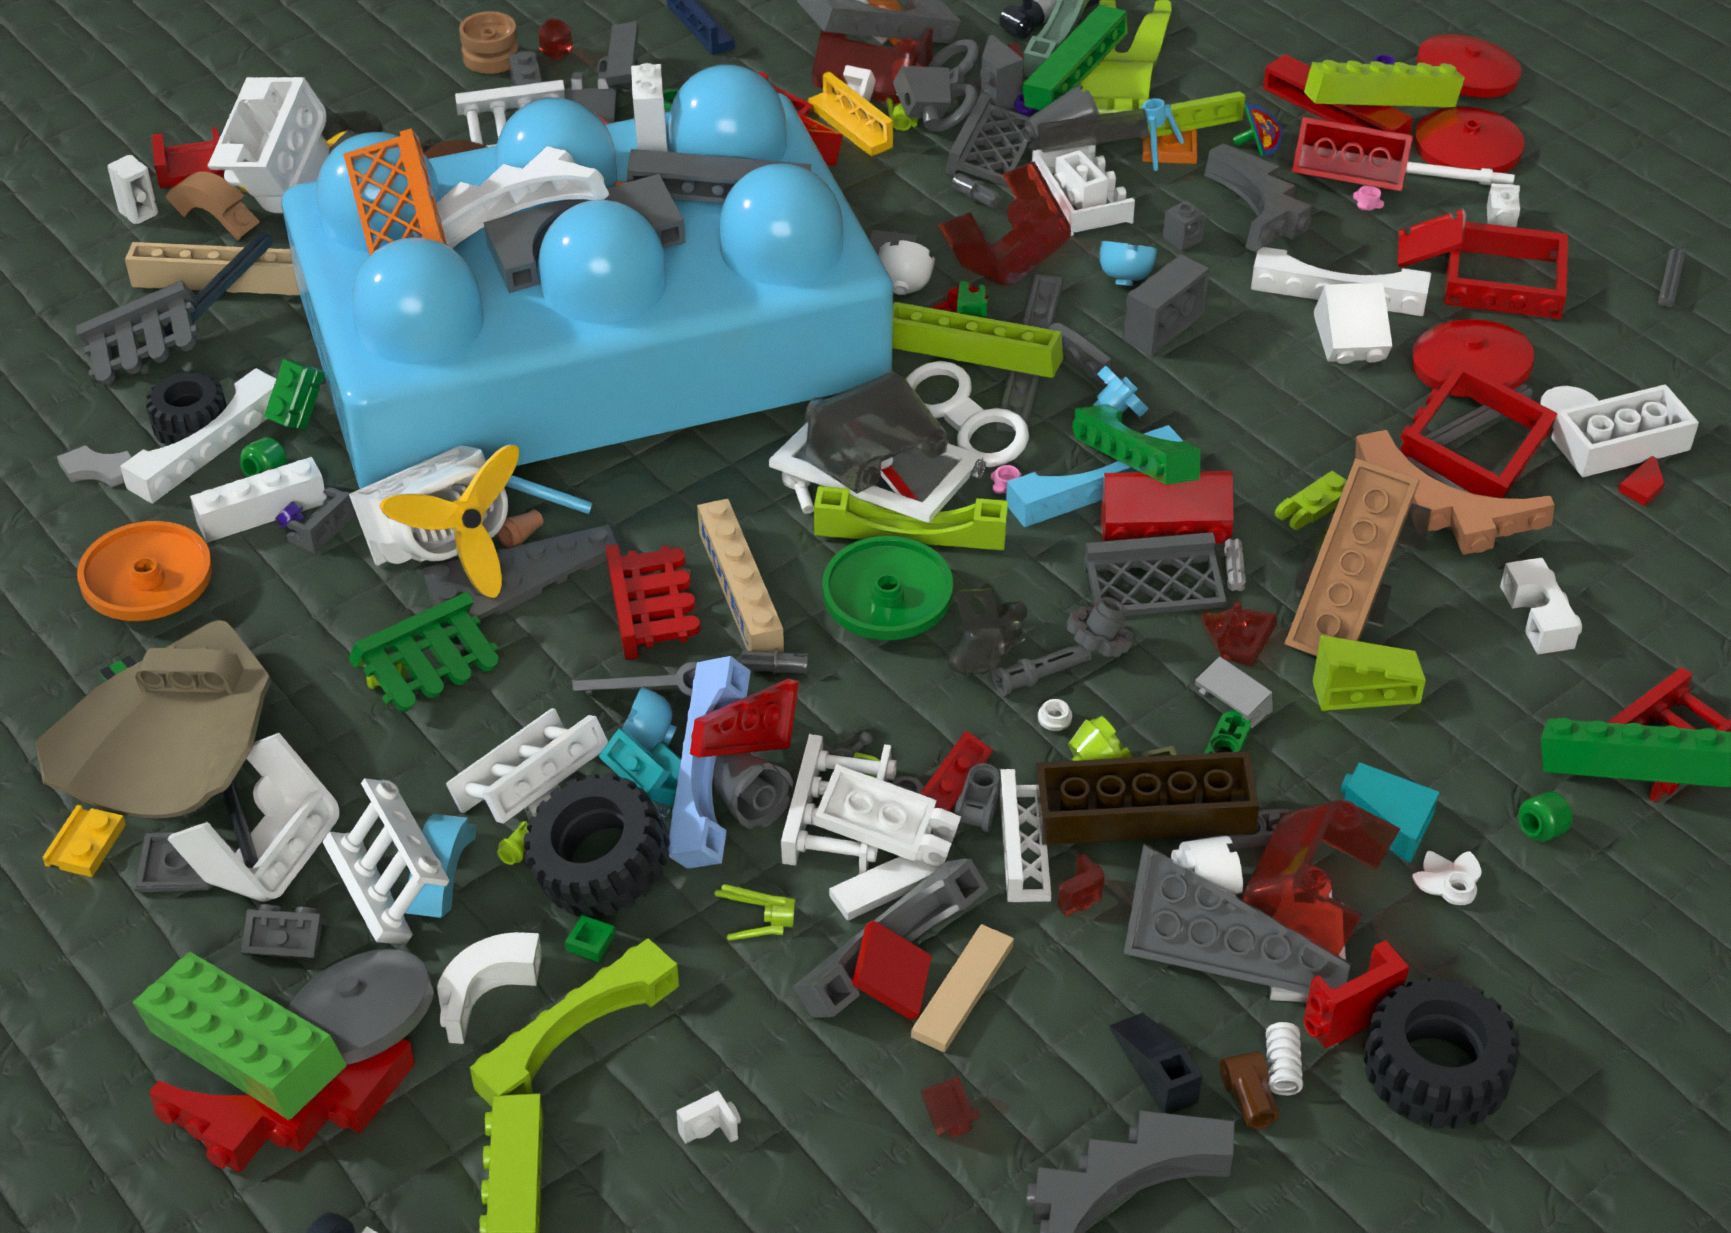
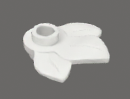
M1428 851L1423 863L1424 871L1412 875L1416 885L1424 892L1442 896L1446 901L1455 905H1467L1476 897L1477 886L1475 883L1480 879L1482 872L1478 860L1469 851L1461 854L1454 863L1432 851Z

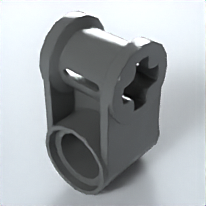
M981 763L970 769L962 794L959 795L954 814L961 816L958 826L964 823L981 827L983 832L989 833L999 797L1000 774L994 766Z

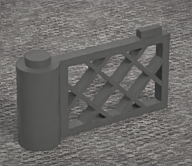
M697 662L685 663L675 675L573 680V691L677 685L683 693L692 696Z

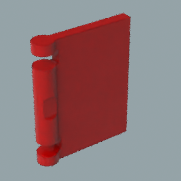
M1464 209L1457 210L1458 218L1454 219L1452 213H1448L1410 226L1411 234H1407L1405 228L1399 230L1397 263L1399 268L1464 247L1466 220Z

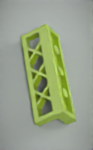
M1239 91L1171 104V112L1180 132L1241 121L1246 96ZM1142 116L1136 117V125L1140 128ZM1167 117L1164 124L1156 128L1157 137L1174 134ZM1147 123L1146 133L1150 135V126Z

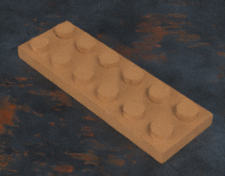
M1355 458L1286 638L1285 645L1317 656L1321 635L1354 641L1360 640L1419 486V479Z

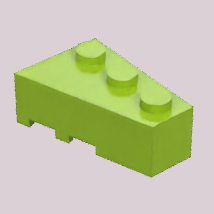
M1324 635L1320 636L1312 682L1321 711L1421 703L1426 679L1416 651Z

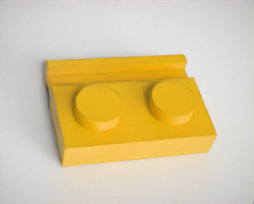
M76 805L42 858L45 866L51 867L55 865L59 866L60 870L93 877L126 826L124 816L91 808L89 811L83 809L81 805Z

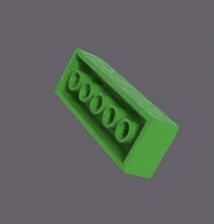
M188 952L182 959L178 960L173 967L132 1002L151 1033L288 1120L294 1117L347 1066L330 1034L192 952Z

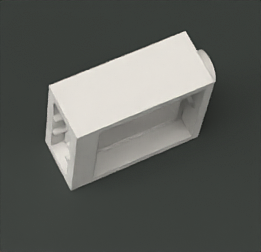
M644 63L638 66H631L638 150L668 152L661 64L652 65Z

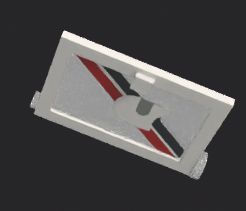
M815 397L808 405L805 414V425L769 459V467L825 487L849 488V493L859 499L929 523L971 475L979 479L982 477L986 461L983 460V455L854 412Z

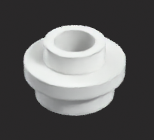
M1051 699L1046 701L1039 709L1038 721L1048 730L1060 731L1071 724L1072 712L1066 702L1059 699Z

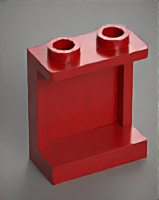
M218 127L212 128L213 141L169 147L165 146L163 133L152 135L154 167L159 188L174 187L193 173L201 171L213 173L224 178L225 170H210L208 167L220 139Z
M1385 940L1373 946L1367 973L1335 989L1330 988L1320 975L1312 978L1303 1019L1304 1027L1308 1034L1313 1038H1317L1322 1046L1327 1049L1370 1027L1372 1016L1381 999L1388 996L1389 991L1400 985L1405 987L1409 970L1408 964Z

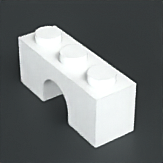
M1536 558L1506 563L1500 587L1512 609L1519 607L1531 608L1525 633L1537 655L1575 649L1578 635L1582 632L1581 620L1578 615L1574 614L1566 593L1561 591L1556 582L1554 572L1549 570L1544 559Z

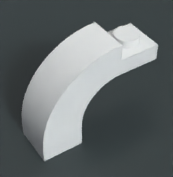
M505 933L488 937L467 947L449 963L442 973L437 986L441 1008L440 1025L441 1027H446L449 1043L464 1044L473 1005L485 992L502 985H537L542 961L539 933Z

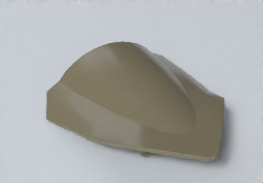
M213 621L166 648H150L146 651L142 661L95 687L36 740L35 746L43 784L64 791L100 809L126 816L170 818L193 812L202 807L212 796L227 790L251 752L264 697L272 680L254 654L226 621Z

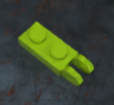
M1334 471L1329 472L1293 497L1281 502L1275 511V517L1283 520L1294 514L1289 522V526L1294 530H1298L1310 522L1314 523L1337 507L1347 480Z

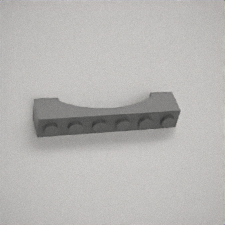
M971 858L947 861L876 918L875 921L907 941L912 942L945 918L959 910H964L989 888ZM865 928L792 986L811 1018L834 1017L860 996V989L853 986L852 981Z

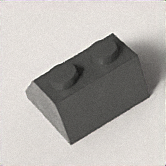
M994 35L988 37L982 56L980 94L984 93L991 96L989 104L1008 110L1014 107L1017 96L1022 93L1024 59Z

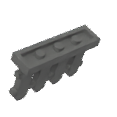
M181 280L77 325V335L88 345L84 347L85 353L92 358L93 368L88 370L89 376L93 380L96 379L101 385L106 386L115 380V370L123 367L129 374L139 372L142 368V359L150 356L157 363L165 361L169 356L168 348L173 345H177L182 351L191 350L196 344L195 336L200 334L199 328L192 324L190 313L195 311V306L198 305L196 295ZM171 322L174 334L166 337L164 324ZM145 333L147 345L139 348L137 336ZM118 344L120 357L113 359L110 347Z

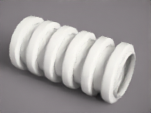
M1288 1022L1274 1023L1266 1029L1268 1085L1275 1094L1293 1095L1300 1092L1303 1088L1300 1030L1296 1025Z

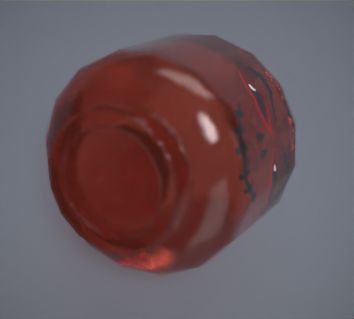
M549 19L539 28V48L544 55L558 60L572 51V30L568 24L560 19Z

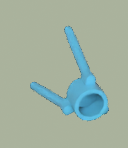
M1155 98L1147 100L1141 106L1140 139H1145L1148 123V126H1150L1153 170L1157 171L1158 149L1156 128L1162 126L1167 117L1179 143L1183 144L1184 139L1172 115L1171 105H1165L1163 100Z

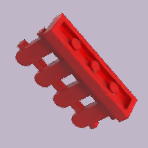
M618 544L605 546L625 660L638 658L637 645L645 644L646 648L654 647V642L679 639L680 643L687 642L688 637L695 636L700 632V620L696 616H683V614L690 613L695 609V597L690 593H678V591L688 589L691 585L690 575L687 571H674V569L681 568L686 563L685 552L682 549H669V545L661 546L659 551L636 554V550L628 551L627 556L620 557ZM665 570V573L641 576V574ZM625 576H632V577H633V578H626V579H624ZM670 593V595L645 599V596ZM637 598L634 601H629L628 599ZM673 615H674V617H675V618L664 619V620H658V621H651V622H650V620H649V619L661 618V617H667V616H673ZM641 621L639 624H633V622Z

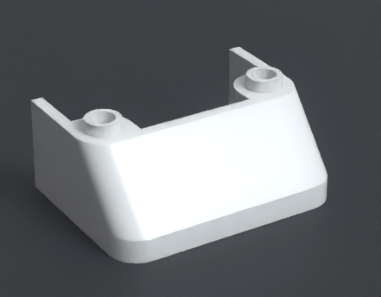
M280 733L254 742L252 750L247 757V760L262 776L254 787L253 797L258 808L265 814L251 833L258 857V862L253 868H247L244 864L240 848L234 853L208 822L171 834L167 839L205 882L261 902L276 899L283 894L339 818V806L336 799Z

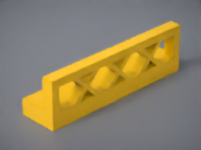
M827 72L823 74V92L808 98V102L813 104L812 111L871 157L893 148V120L832 73Z

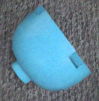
M1101 242L1100 264L1106 275L1116 278L1115 284L1132 286L1133 281L1145 279L1154 269L1157 248L1118 242Z
M641 687L623 726V730L629 732L650 753L659 742L669 746L677 728L671 725L673 717L671 705L657 692Z

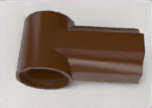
M1255 1051L1221 1058L1220 1073L1224 1087L1228 1092L1234 1093L1246 1126L1260 1130L1268 1128L1270 1124L1278 1121L1280 1112L1268 1085V1070L1262 1053Z

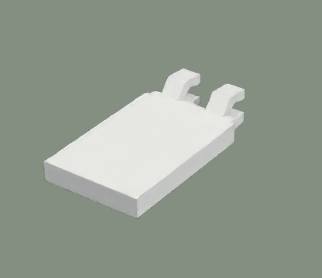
M836 764L815 814L813 825L915 861V859L921 860L922 858L926 864L941 867L946 861L961 816L942 808H934L937 801L935 799Z

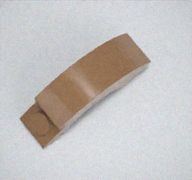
M202 171L193 173L173 187L165 196L184 218L197 208L210 212L237 241L260 223L242 203L241 200L244 198V195L235 186L228 184L224 178L213 173Z

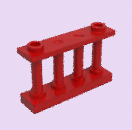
M1683 667L1679 668L1607 722L1618 724L1638 723L1648 726L1654 720L1656 722L1661 720L1668 726L1696 729L1669 710L1674 705H1684L1716 728L1715 731L1731 732V719H1726L1690 694L1691 689H1689L1693 674ZM1654 781L1649 799L1656 802L1665 794L1671 795L1677 790L1680 783Z

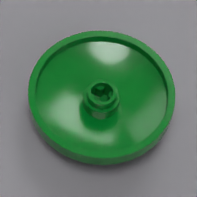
M899 536L870 537L846 546L830 560L825 568L822 579L823 601L831 617L839 625L852 633L877 640L905 639L929 630L945 616L953 598V577L943 557L934 549L919 541Z

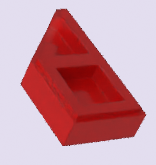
M1651 456L1620 483L1618 492L1646 506L1662 492L1664 480L1657 459Z

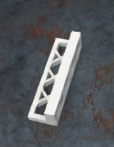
M1001 769L999 793L1007 902H1051L1047 845H1042L1036 785H1016L1015 769ZM1017 797H1035V803L1028 809H1024L1017 804ZM1025 821L1037 828L1029 837L1019 831V826ZM1028 848L1040 856L1032 864H1029L1021 857V854ZM1032 876L1042 884V889H1023V882Z

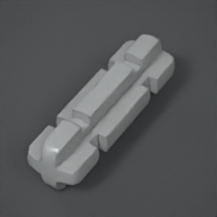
M1238 538L1235 540L1227 539L1224 547L1226 575L1228 578L1227 586L1231 591L1244 590L1246 583L1243 546Z

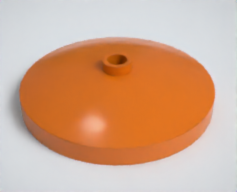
M143 521L116 528L92 543L80 559L77 578L85 601L97 612L119 620L146 621L171 615L193 603L208 586L213 567L206 542L193 530L172 522Z

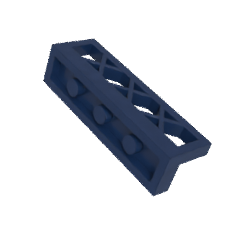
M667 0V6L712 55L735 48V39L698 0Z

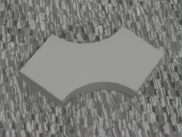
M86 445L57 456L60 467L71 482L93 479L103 481L111 488L125 483L120 466L132 458L128 451L116 454H102L92 451Z

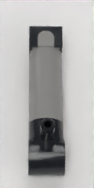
M1022 0V5L1019 7L1009 5L1000 16V26L1016 37L1024 39L1031 34L1035 27L1048 21L1057 0ZM1089 0L1085 8L1099 3V0Z

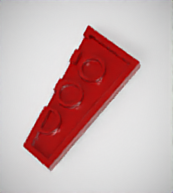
M786 679L694 719L690 755L701 758L789 749L799 681Z

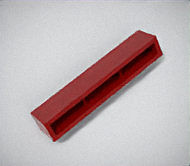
M1286 54L1265 68L1264 90L1326 121L1410 135L1413 117L1392 106L1315 104L1304 93L1311 66Z

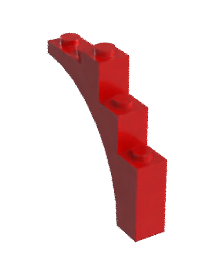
M402 1039L392 1047L373 1057L347 1064L336 1077L290 1120L250 1095H211L184 1090L160 1080L152 1087L149 1094L154 1105V1113L161 1121L169 1125L175 1123L185 1128L194 1138L203 1140L207 1151L206 1156L214 1165L220 1168L227 1166L241 1173L268 1138L281 1148L288 1146L301 1153L328 1119L340 1128L345 1129L349 1127L362 1133L414 1067L415 1061L411 1043Z

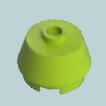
M1103 716L1096 719L1093 718L1090 721L1086 719L1068 743L1074 756L1071 761L1133 757L1127 747L1124 748L1114 734L1116 730Z

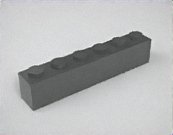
M631 149L627 169V182L660 174L672 199L724 203L733 186L743 176L759 167L783 163L797 165L811 171V164Z

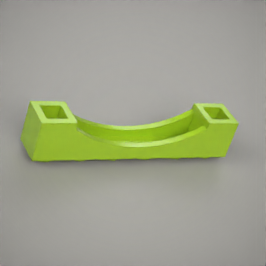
M818 486L814 504V536L852 539L899 536L928 545L1004 550L1008 501L976 498L975 504L960 509L938 512L927 523L859 499L849 493V488Z
M649 938L638 946L629 948L616 962L609 967L600 969L587 983L580 988L571 990L565 999L551 1009L541 1012L533 1022L522 1030L512 1033L503 1044L492 1052L479 1057L475 1064L470 1067L474 1090L491 1107L493 1096L533 1094L531 1084L533 1078L545 1059L559 1044L584 1025L607 1013L644 1003L650 1007L654 1006L679 987L677 963Z

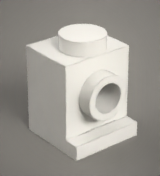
M1491 183L1487 202L1488 224L1508 227L1517 226L1520 213V185Z

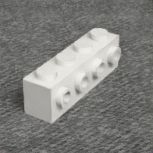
M309 457L257 475L236 480L226 485L191 495L190 498L197 525L206 543L275 521V517L292 501L299 507L303 506L302 511L321 506L326 499V495L323 493L325 488L322 475L313 458Z

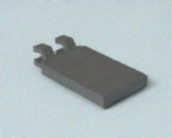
M572 72V88H566L564 99L578 102L608 123H615L617 92L614 90V87L610 88L607 85L606 72H598V88H584V83H582L583 72Z

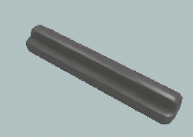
M1673 248L1669 252L1658 304L1661 307L1671 308L1674 306L1685 258L1683 250Z

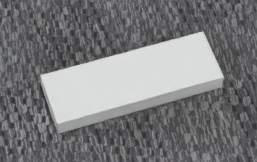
M899 856L829 888V896L846 920L849 921L909 893L939 867L926 864L922 858L921 860L915 859V861Z

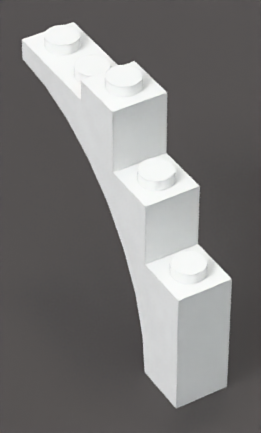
M547 146L523 169L503 164L480 186L459 182L437 202V207L447 245L453 249L461 241L483 228L484 222L502 218L519 210L547 202L568 199L604 200L609 195V192L604 185V177L598 170L574 163L572 156L565 150ZM419 222L416 225V228L420 229ZM414 231L412 232L414 237L423 238V236L419 235L418 233Z

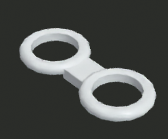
M936 361L926 363L914 369L906 377L901 388L902 401L907 409L919 417L932 419L944 417L950 425L959 431L957 435L958 447L983 455V459L979 460L975 465L983 467L1005 465L1016 459L1025 450L1029 439L1028 426L1020 415L1008 409L992 408L983 410L969 398L972 391L971 378L964 368L952 362ZM947 375L956 379L959 383L957 393L950 400L941 404H924L914 396L916 386L930 376ZM986 423H1006L1016 431L1014 441L1000 452H979L970 444V438L975 430Z

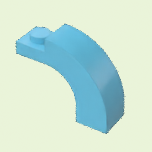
M432 814L425 823L422 833L436 858L441 862V866L450 881L447 886L425 884L406 911V914L442 918L451 911L454 878L459 857L464 847L476 839L477 825L468 824V818Z

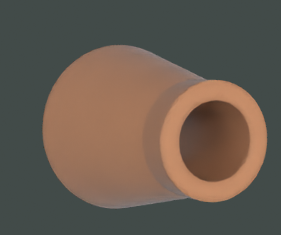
M531 510L527 513L506 518L502 528L496 534L498 540L507 548L521 545L543 525V517L537 510Z

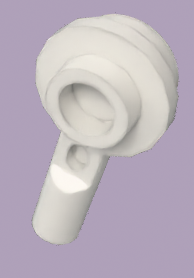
M782 472V482L788 488L795 489L803 513H812L814 505L807 488L811 481Z

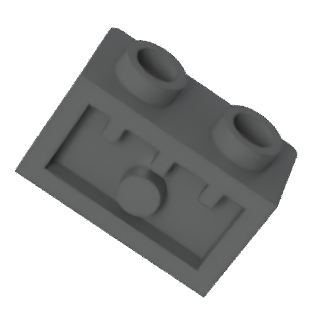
M267 904L260 905L259 910L247 909L241 953L244 956L317 960L322 928H327L328 920L321 914H318L317 909L310 907H296L295 912H284L280 906Z

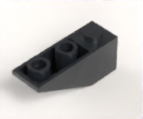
M1143 1012L1110 1025L1109 1029L1162 1113L1171 1114L1199 1102L1203 1076L1183 1045Z

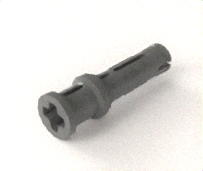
M1078 643L1034 660L1021 658L1015 665L1006 668L996 667L992 671L994 686L1003 697L1010 695L1011 691L1023 686L1033 687L1040 678L1085 662H1090L1092 658L1091 651Z

